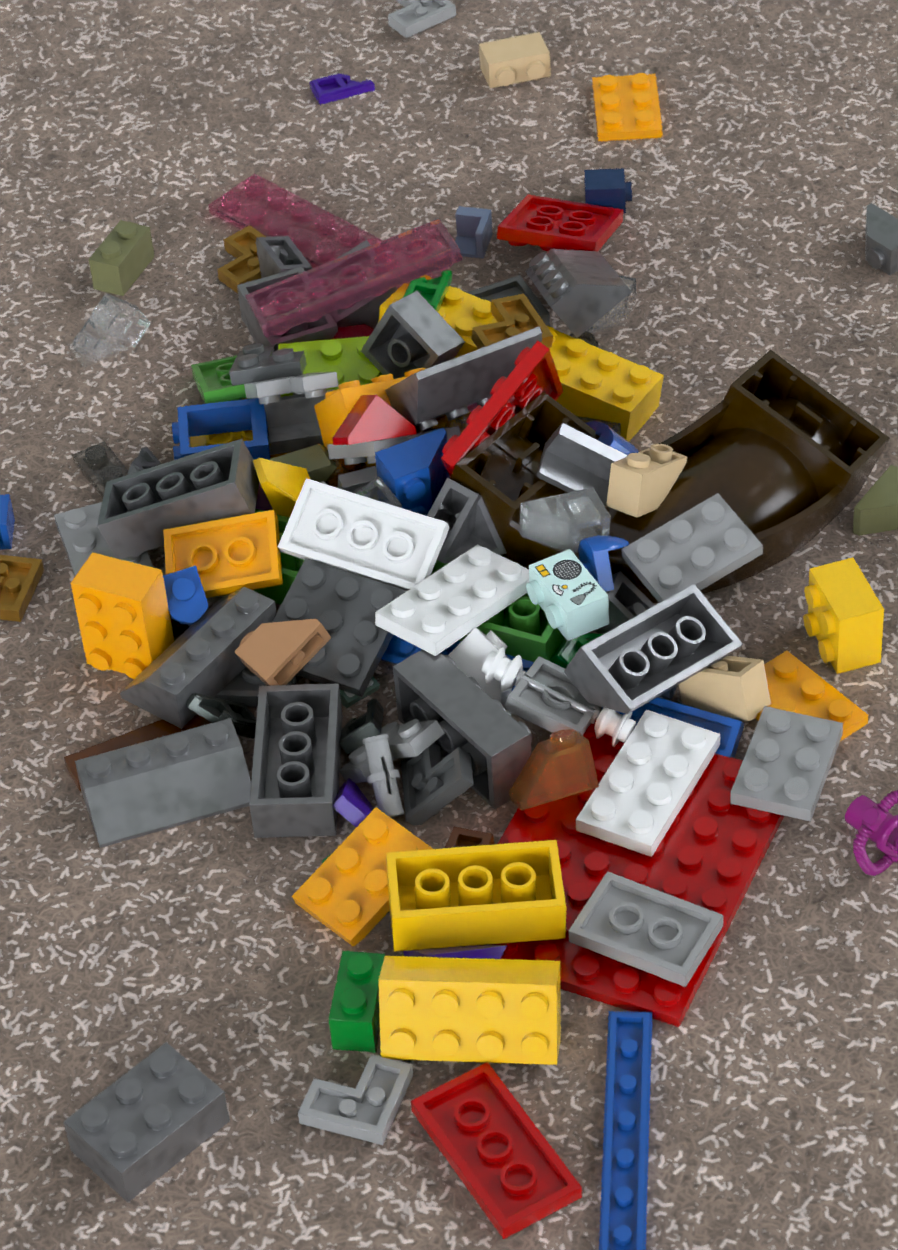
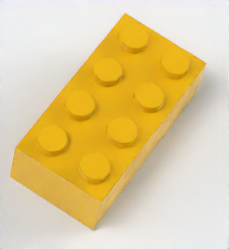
M557 840L386 853L394 952L566 938V902Z
M385 956L379 976L381 1057L396 1060L557 1065L561 1038L560 961Z

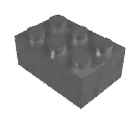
M166 1042L63 1122L71 1152L124 1200L130 1202L230 1122L225 1092Z

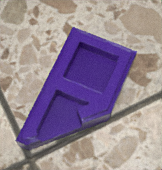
M340 73L309 81L310 89L320 105L375 90L374 82L366 79L365 81L357 82L351 80L349 75Z
M350 778L340 787L333 804V808L355 827L374 809L356 783Z

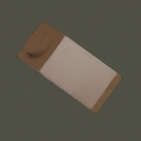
M317 619L262 623L255 631H251L243 637L239 647L234 652L243 664L267 686L287 685L332 637Z

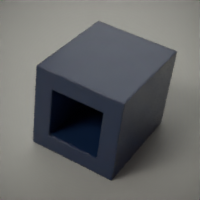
M624 168L584 170L585 204L624 210L623 213H626V202H632L631 181L625 182Z

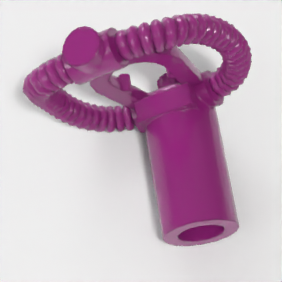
M898 790L888 793L878 804L865 795L859 796L850 804L846 811V823L858 831L853 842V853L860 868L867 875H879L889 868L892 863L898 862V815L893 816L888 812L894 804L898 803ZM868 839L873 841L877 849L885 854L874 863L871 862L866 853L865 845Z

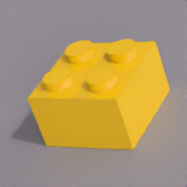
M852 557L810 568L809 585L805 586L804 589L808 613L804 614L803 620L807 634L810 637L816 636L818 640L819 653L823 662H830L837 674L881 663L884 608L855 559Z

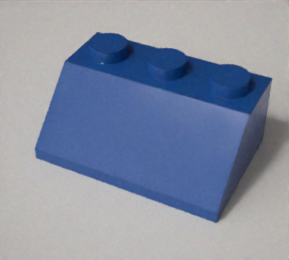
M444 428L375 452L379 499L381 502L427 516L447 478L450 479V475L441 460V457L444 455L442 453L443 447L447 443V432Z

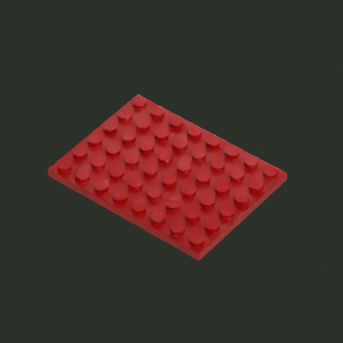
M591 723L577 744L558 738L498 844L557 840L566 902V938L491 945H508L500 959L560 961V989L630 1012H652V1019L680 1027L784 815L730 804L731 790L743 760L715 753L652 857L576 831V818L624 745V742L619 741L613 747L612 737L607 734L597 739L594 729L595 723ZM607 871L723 915L722 929L686 987L569 942V929Z

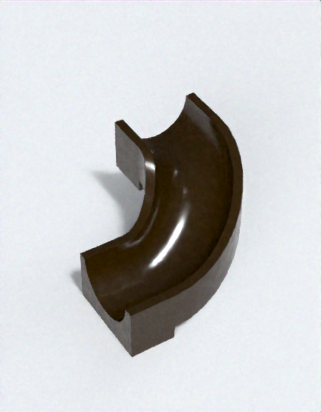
M769 350L730 385L724 399L718 405L679 433L659 443L672 447L673 452L687 456V462L658 509L638 518L606 505L602 509L537 477L536 474L545 443L561 423L596 440L600 437L595 434L596 431L545 392L540 394L455 465L450 479L482 496L507 554H501L500 556L516 562L527 569L533 563L571 549L579 559V544L582 539L588 537L612 536L627 540L631 544L719 493L761 542L763 554L700 591L702 594L740 582L772 567L801 549L818 535L859 494L890 437L775 352ZM624 547L608 551L612 575L621 571L652 603H659L622 558L621 549Z

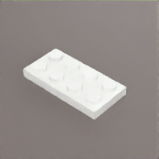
M306 478L278 548L282 553L304 560L307 558L408 591L431 575L450 527L447 522Z
M477 544L376 611L375 625L436 656L470 633L475 627L477 628L527 593L526 584L530 582L529 569Z
M646 709L576 818V831L652 857L719 748L720 734Z

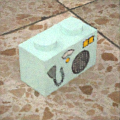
M571 549L529 565L530 582L526 584L528 596L534 605H540L545 612L550 626L553 629L558 628L567 641L609 624L608 595Z

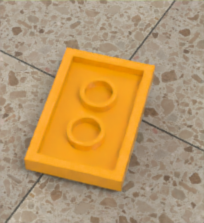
M636 73L634 75L592 77L598 142L663 138L656 74Z
M274 510L163 530L166 574L196 566L206 598L231 594L242 587L255 590L283 585L281 552L278 548L280 542L278 516Z
M786 650L764 664L771 704L767 707L843 723V734L840 741L868 724L869 715L789 651ZM760 711V712L757 714V716H756V719H757L758 721H759V718H760V716H761L762 711Z
M375 807L292 895V898L298 906L354 947L390 911L386 853L433 848Z

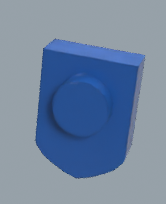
M612 536L584 538L578 547L580 562L605 592L614 590L608 551L628 546L629 542Z
M193 566L163 575L171 619L182 624L196 623L206 613L208 608V602L197 567Z

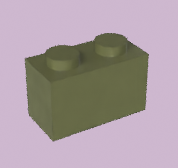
M119 221L88 259L93 288L95 290L120 296L125 295L155 257L150 227L133 222Z

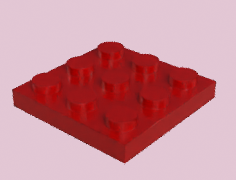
M527 195L498 225L497 239L506 240L508 244L513 246H525L527 244L540 246V249L544 251L551 249L599 251L622 224L624 210Z

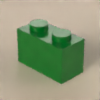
M342 951L328 1019L333 1050L376 1053L380 1032L379 976L385 954Z

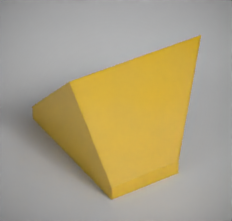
M264 458L253 460L259 482L273 510L278 515L290 517L306 478L310 479L307 468Z

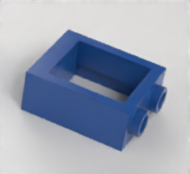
M259 398L177 407L178 422H172L174 444L180 443V445L173 446L174 460L223 445L191 447L190 437L252 430L253 440L244 441L253 460L257 458L271 459L264 404H259Z

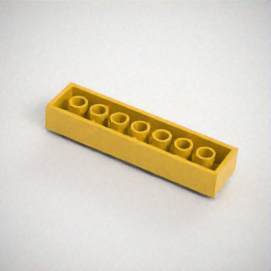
M415 272L380 305L379 321L390 304L404 297L410 281L425 277L427 280L433 278ZM449 286L438 313L465 341L455 356L457 358L478 350L471 339L473 327L498 322L490 312V301L473 296L459 288ZM547 326L553 335L552 347L549 349L564 391L556 401L584 423L591 421L605 423L629 442L659 407L664 375Z

